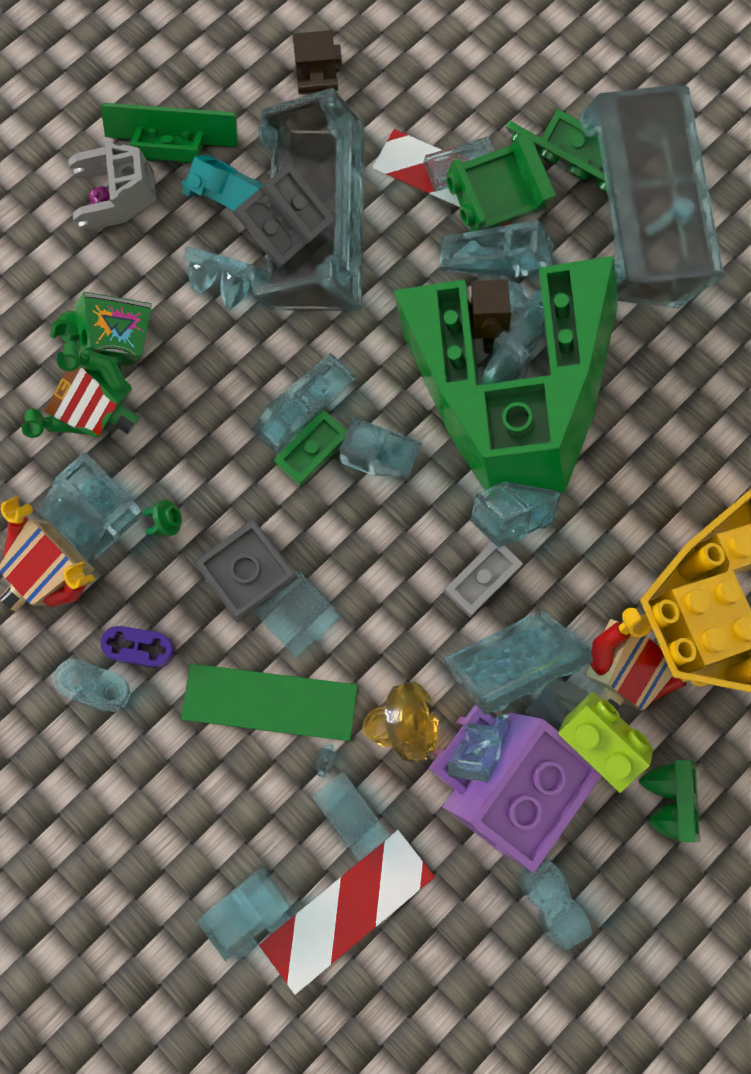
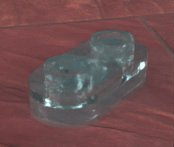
M70 659L61 663L54 673V686L61 695L102 711L116 712L122 709L129 701L130 686L128 682L120 675L78 659ZM75 674H81V684L73 687L71 684L72 677ZM115 686L117 688V695L114 699L108 700L106 698V691L108 688Z

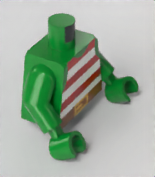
M68 341L64 344V353H57V365L66 372L44 410L47 416L43 417L37 409H29L24 414L25 423L21 424L23 435L29 438L39 437L42 435L44 428L48 432L75 433L99 437L111 424L129 434L140 417L123 406L132 391V387L125 380L116 361L112 357L96 353L89 347L80 352V346L75 341Z

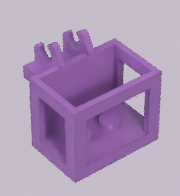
M474 705L466 717L460 716L455 722L461 729L445 750L436 748L433 752L436 758L428 770L454 789L442 806L446 811L499 853L535 873L602 775L544 719L510 712L501 724L480 706Z

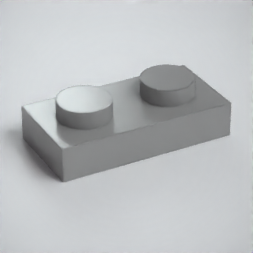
M496 538L444 589V593L464 613L471 617L522 567L523 563Z

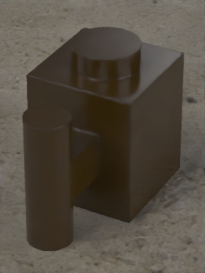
M332 30L293 33L298 94L338 91L336 66H342L340 44L334 45Z
M508 279L471 281L473 339L483 338L484 353L489 355L495 354L498 351L497 338L509 337L511 307Z

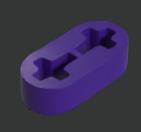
M114 626L109 628L101 638L103 653L108 658L121 663L149 668H163L172 661L175 655L173 643L165 635L158 632ZM120 635H123V639L127 642L134 644L133 649L121 648L119 654H116V649L111 646L112 640H118ZM160 641V646L166 649L164 655L159 654L156 660H153V656L150 653L141 651L142 645L155 647L156 642Z

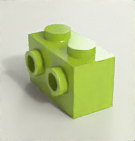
M593 691L565 717L558 731V734L619 793L650 766L653 748L648 739L637 729H632L620 718L617 710L608 701L600 699Z

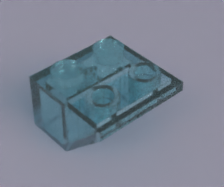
M86 452L81 454L56 476L39 510L43 518L48 520L89 564L143 516L136 503Z

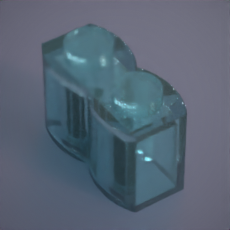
M543 860L535 873L526 868L518 873L521 891L529 903L538 909L540 924L551 941L567 951L591 936L589 920L583 909L570 898L567 881L557 866L548 860Z
M262 867L196 922L225 961L233 955L239 961L258 945L254 937L267 928L270 934H272L290 919L286 911L292 906V903L265 867Z

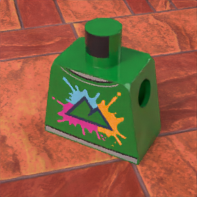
M84 291L75 303L81 352L89 347L96 353L112 357L121 372L122 365L132 366L141 357L152 303Z

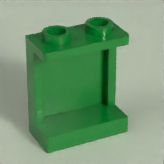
M529 132L516 136L512 145L464 163H462L460 158L453 160L446 175L448 189L452 195L456 194L459 201V212L462 222L465 226L470 227L473 236L546 209L556 196Z

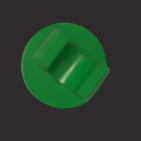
M75 311L62 313L52 323L51 338H56L60 335L65 342L75 341L80 346Z
M166 499L158 501L154 507H148L143 511L144 516L154 518L155 522L153 527L145 529V534L169 537L179 532L182 515L179 508L171 501Z

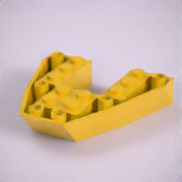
M751 489L688 541L640 599L672 676L675 678L751 692V608L736 578V574L751 570Z

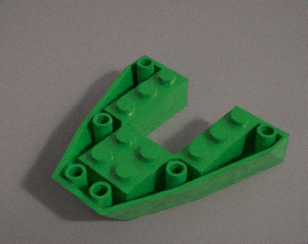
M614 256L539 267L551 375L480 385L475 339H473L471 297L465 279L393 290L405 341L444 426L491 501L565 493L594 417L617 312Z

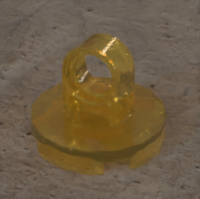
M416 682L394 686L387 696L386 705L372 710L365 718L363 723L365 736L380 747L393 746L395 752L404 761L411 763L428 759L426 755L436 750L438 741L437 715H429L426 705L427 701H432L430 695L422 685ZM385 720L387 730L382 735L376 736L378 724Z

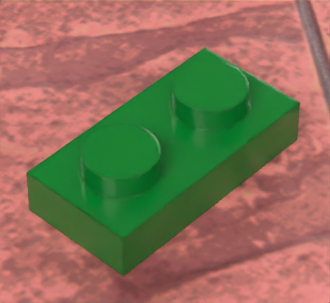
M323 409L273 459L274 464L301 488L350 438V432Z

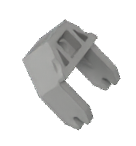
M105 141V147L76 153L68 159L69 168L74 169L75 176L93 177L108 174L110 200L81 206L73 212L74 222H79L80 229L94 230L126 223L157 200L154 170L137 147L128 145L117 146L113 142Z

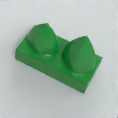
M674 760L672 764L661 765L644 774L639 779V784L658 796L676 799L677 803L658 809L648 819L649 824L660 834L679 840V842H700L696 762L691 760Z

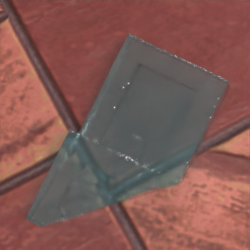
M502 714L496 716V723L489 726L476 725L475 723L465 725L466 740L460 742L448 761L449 777L489 782L506 740L509 729V715Z

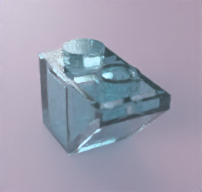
M353 417L340 447V460L342 464L373 476L409 478L422 443Z
M504 481L476 494L470 521L500 548L512 541L517 542L521 540L525 535L539 528L548 527L557 516V507L561 495L555 490Z

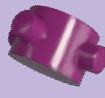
M104 186L94 188L89 194L91 202L88 205L110 200L109 188L107 189Z

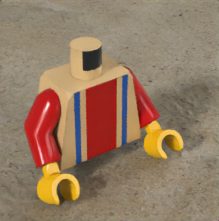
M18 496L1 504V513L8 521V528L3 551L4 558L0 563V573L11 585L0 596L2 603L9 609L18 611L26 601L33 606H50L53 608L78 601L86 585L95 581V577L91 574L94 568L48 520L31 518L28 520L27 516L33 512L31 505L25 504L20 507V498Z
M628 608L622 614L623 623L610 619L605 631L594 638L587 677L603 689L599 698L608 701L617 711L622 703L642 711L662 696L686 686V681L688 680L672 676L661 648L646 636L652 630L647 615L643 614L640 616L637 609ZM691 681V683L694 686L698 687L708 685L705 683Z

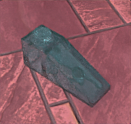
M539 220L443 236L439 268L442 271L515 277L539 274V267L552 266L553 239Z
M328 354L271 402L251 430L273 451L279 454L323 409L325 410L354 381L356 376L333 354Z

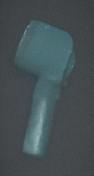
M678 197L668 212L646 227L645 232L648 236H651L674 218L686 224L694 215L696 204L686 197Z

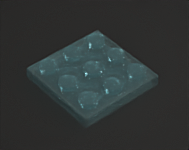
M540 610L443 658L449 673L482 713L486 715L490 712L505 709L510 702L526 694L541 691L546 684L562 676L577 673L582 666L592 662L593 658L587 645L544 610Z

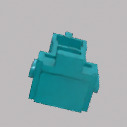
M202 155L194 157L187 179H183L181 183L183 185L181 193L188 197L195 196L196 193L200 196L205 195L234 211L264 184L240 173L232 166L213 156Z

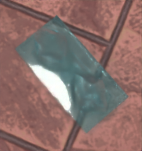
M186 246L183 260L189 262V281L197 294L209 288L215 281L218 272H222L220 290L227 310L235 307L244 298L251 285V281H258L261 268L190 246Z
M504 330L494 341L492 357L483 373L481 385L525 379L532 353Z

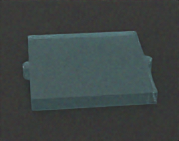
M299 570L295 571L298 576L297 580L254 611L258 618L295 658L301 655L315 641H322V635L342 618Z

